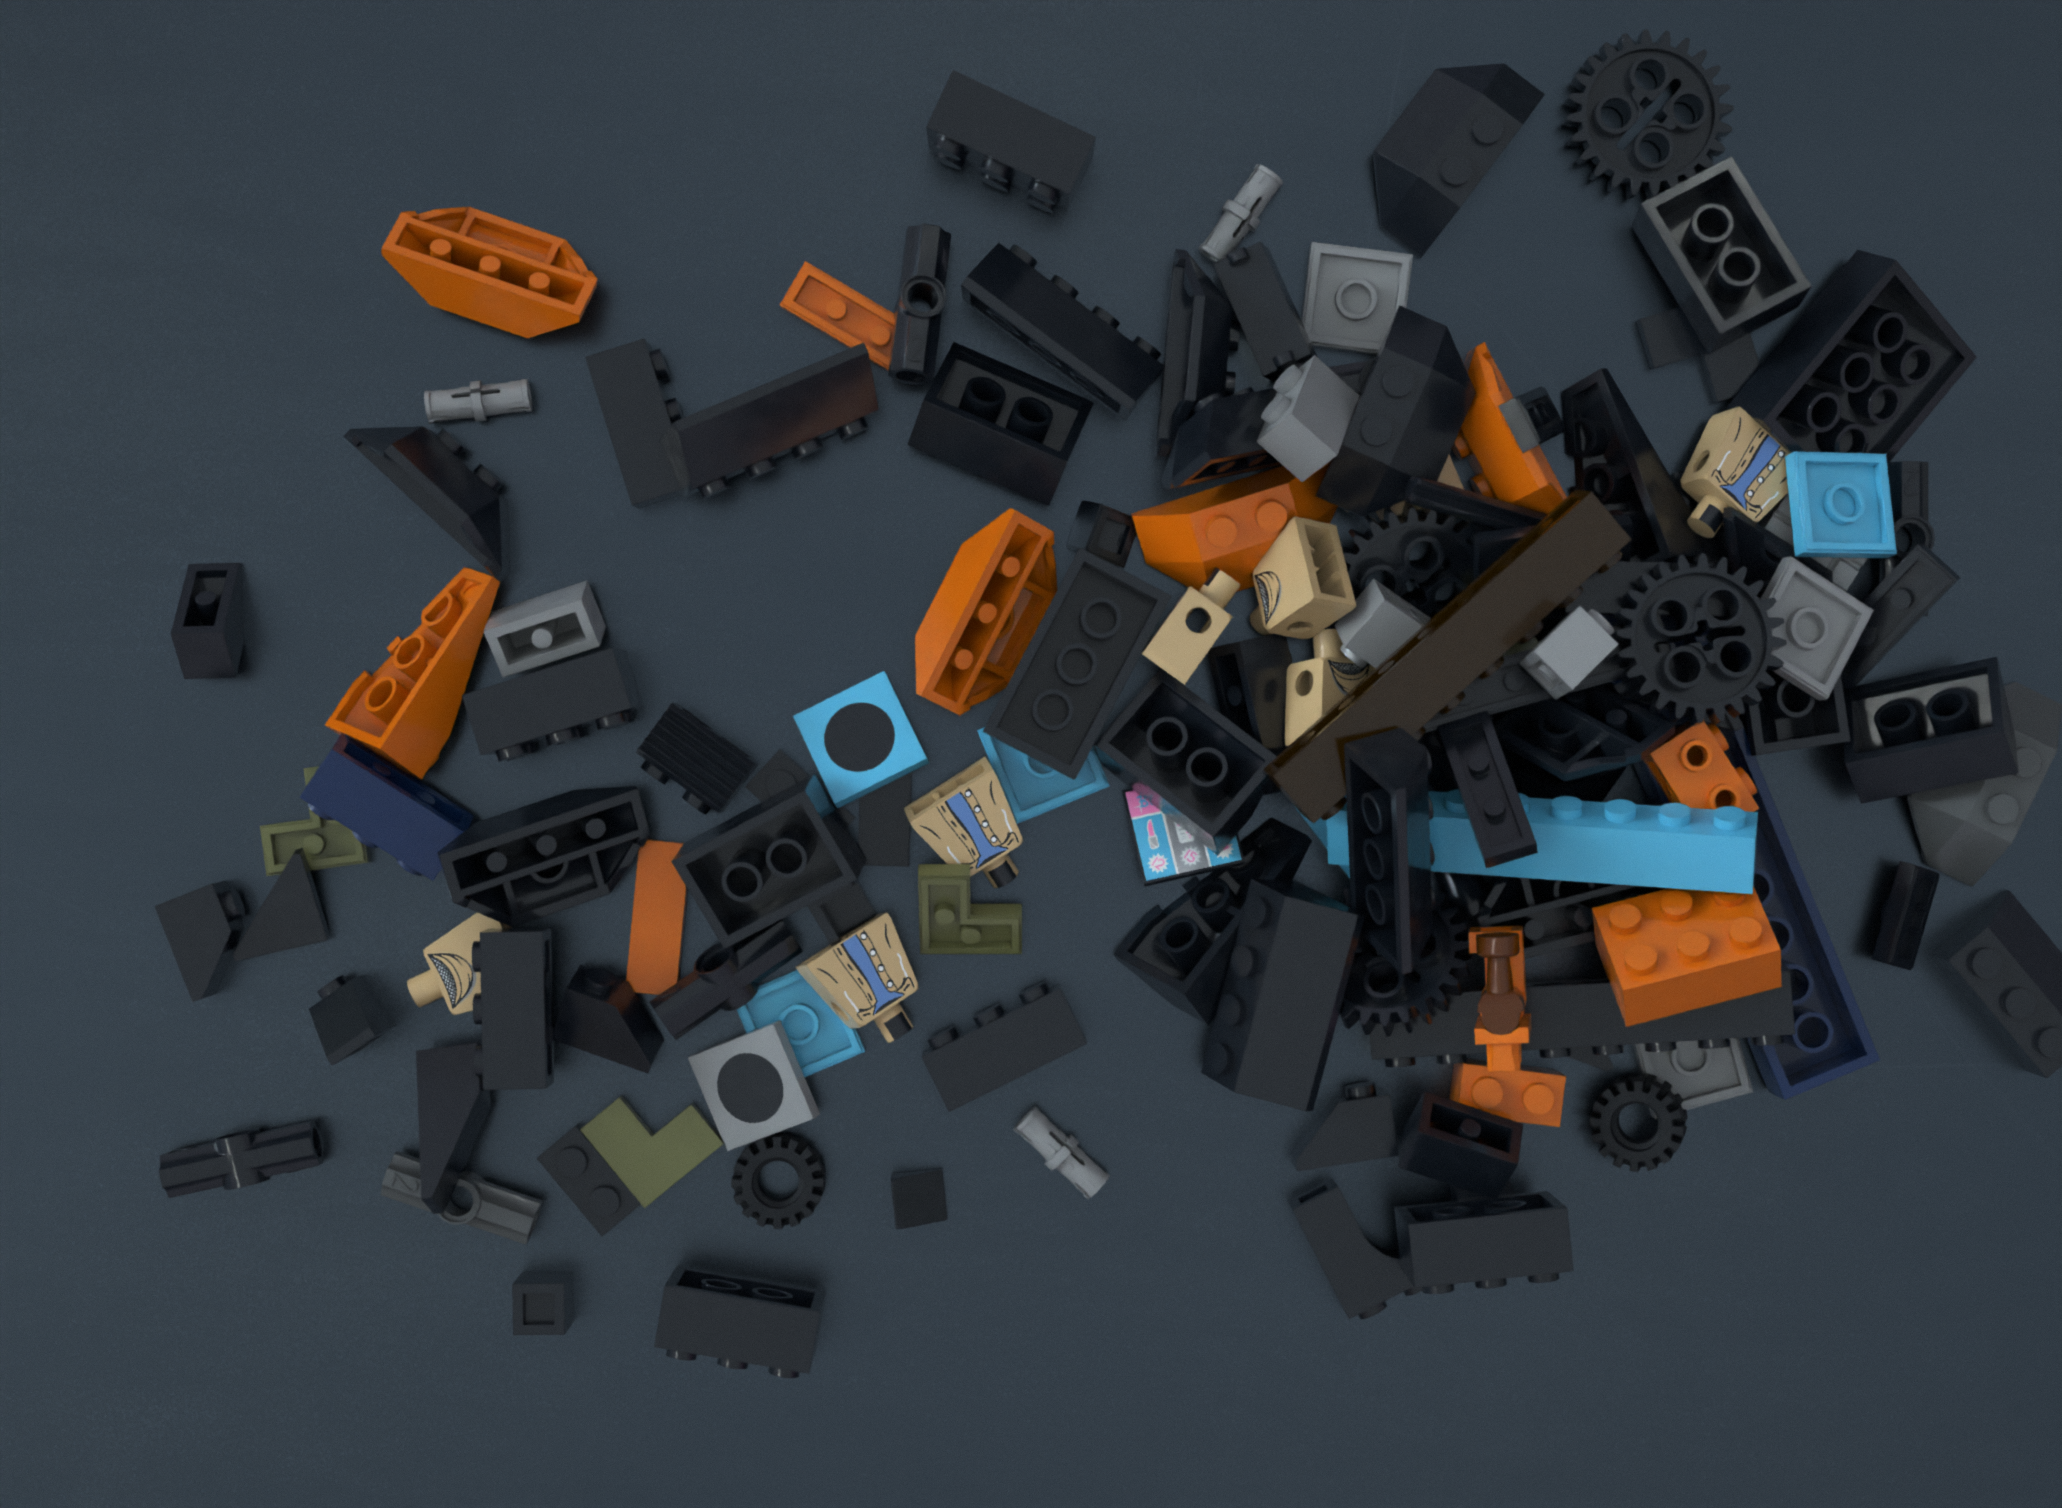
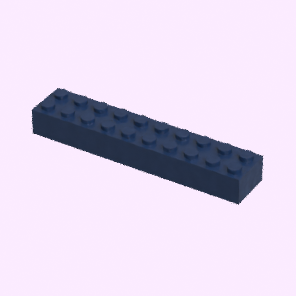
M1602 615L1612 627L1622 624L1613 618L1614 615ZM1660 616L1664 629L1675 631L1677 627L1675 616ZM1692 633L1679 642L1668 643L1670 650L1700 642L1704 647L1708 644L1706 636L1696 637ZM1621 679L1601 685L1612 691L1611 686L1620 682ZM1624 697L1650 711V705ZM1660 709L1654 713L1669 721V711ZM1682 716L1676 722L1670 723L1674 724L1676 729L1689 721V717ZM1718 727L1729 745V749L1724 751L1732 766L1734 769L1738 767L1743 768L1757 789V793L1752 796L1759 806V809L1754 811L1758 812L1754 888L1780 946L1781 966H1787L1791 976L1795 1035H1783L1784 1043L1766 1046L1752 1045L1751 1037L1746 1038L1769 1093L1786 1100L1878 1062L1880 1058L1755 756H1751L1750 742L1745 730L1742 728L1738 731H1730ZM1642 760L1635 763L1634 767L1650 805L1661 806L1670 803L1645 762Z

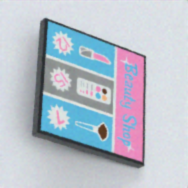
M1134 789L1122 791L1144 886L1245 864L1238 833L1223 851L1217 855Z

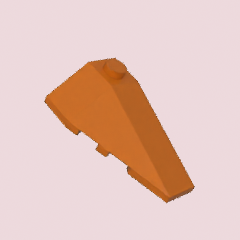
M464 567L422 610V624L404 640L397 636L387 647V650L392 655L372 675L364 670L352 683L325 726L339 735L341 733L346 734L407 774L422 780L428 769L438 760L441 749L451 735L462 701V695H464L500 582L493 576Z

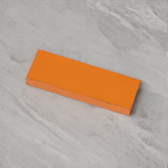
M805 261L781 301L780 307L848 348L864 343L868 350L870 361L889 371L895 325L894 313Z
M648 839L645 845L638 850L626 981L630 983L635 993L660 995L680 980L688 888L671 861L684 844L683 842Z

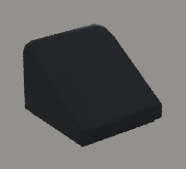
M1084 500L1079 506L1066 547L1075 552L1082 548L1110 564L1124 568L1136 536L1132 516L1103 504Z
M942 1168L892 1173L891 1189L896 1229L910 1228L948 1219Z

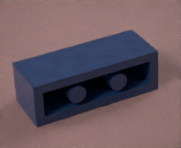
M344 733L340 734L299 797L306 801L309 808L319 817L338 821L352 830L355 838L364 845L371 848H381L394 856L398 864L407 872L417 876L424 875L434 881L442 869L437 852L466 831L474 817L471 813Z

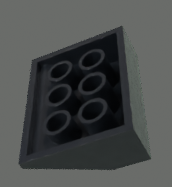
M1857 250L1727 408L1730 410L1740 406L1790 453L1797 451L1886 454L1887 462H1890L1977 356L1897 260Z

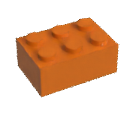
M1754 885L1753 894L1667 888L1592 908L1595 944L1626 1027L1782 987L1781 949Z

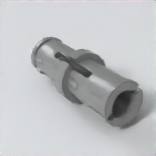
M1256 164L1253 172L1233 201L1230 199L1226 200L1221 208L1224 214L1203 244L1199 246L1198 250L1214 263L1226 259L1230 252L1237 249L1249 231L1255 232L1260 225L1258 217L1278 188H1281L1283 180L1267 167Z
M528 379L484 385L479 380L471 381L468 387L424 391L425 410L429 424L462 418H474L476 422L487 421V416L512 412H531L533 409Z
M1037 1106L1031 1108L1014 1127L1013 1130L1020 1134L1046 1159L1044 1165L1051 1171L1057 1169L1084 1194L1086 1199L1096 1194L1110 1177L1107 1172L1103 1171L1077 1146L1079 1141L1072 1134L1067 1137L1039 1111Z

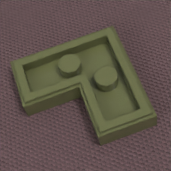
M319 766L303 768L306 785ZM310 808V819L260 826L266 876L281 875L294 851L300 848L304 849L310 871L372 862L370 847L358 841L353 835L352 830L336 820H326L319 817Z
M918 864L920 954H1022V904H971L970 864Z
M622 1095L580 1129L644 1208L724 1144L721 1135L694 1103L690 1104L653 1134Z

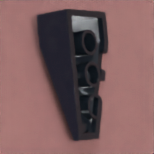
M1601 368L1563 391L1567 452L1574 457L1576 486H1570V493L1575 490L1591 491L1612 516L1628 514L1633 523L1630 562L1663 561L1672 563L1676 557L1684 555L1688 563H1693L1694 558L1699 554H1706L1699 534L1694 532L1687 523L1691 515L1689 507L1608 369Z
M1274 818L1269 819L1240 842L1245 859L1244 865L1213 871L1201 881L1195 876L1183 886L1187 892L1164 910L1158 905L1148 912L1114 953V956L1173 1006L1209 1026L1216 1017L1251 879L1293 880L1312 840L1308 835Z

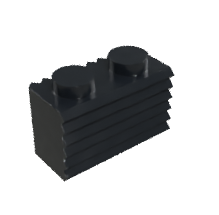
M678 703L670 704L636 751L638 755L645 759L640 767L646 773L664 785L670 778L686 789L682 798L705 815L708 814L711 808L717 813H722L758 765L755 759L751 758Z

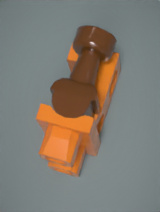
M1523 925L1470 927L1468 932L1469 954L1477 953L1480 957H1484L1486 985L1482 990L1477 1007V1013H1480V1015H1478L1474 1028L1475 1045L1486 1044L1488 1072L1520 1071V1063L1522 1062L1521 1043H1529L1532 1030L1531 1014H1524L1527 994Z

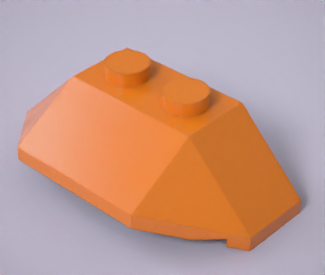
M472 207L434 209L417 214L416 211L401 212L381 248V255L429 305L525 338H531L579 323L598 283V278L592 271H588L581 257L566 239Z
M1483 342L1467 353L1464 363L1476 395L1452 446V450L1459 460L1466 458L1475 474L1474 477L1470 478L1475 493L1549 514L1567 496L1539 445L1522 453L1498 407L1514 397L1492 358L1486 343Z
M1329 462L1304 482H1301L1289 470L1281 466L1131 513L1145 563L1183 585L1193 587L1197 591L1201 589L1216 567L1241 585L1237 592L1254 587L1252 576L1255 567L1294 516L1330 524L1338 506L1315 497Z
M1010 508L961 544L915 635L916 694L961 716L969 711L971 706L989 699L1007 687L1057 592L1056 562L1052 545L1055 544L1054 531Z

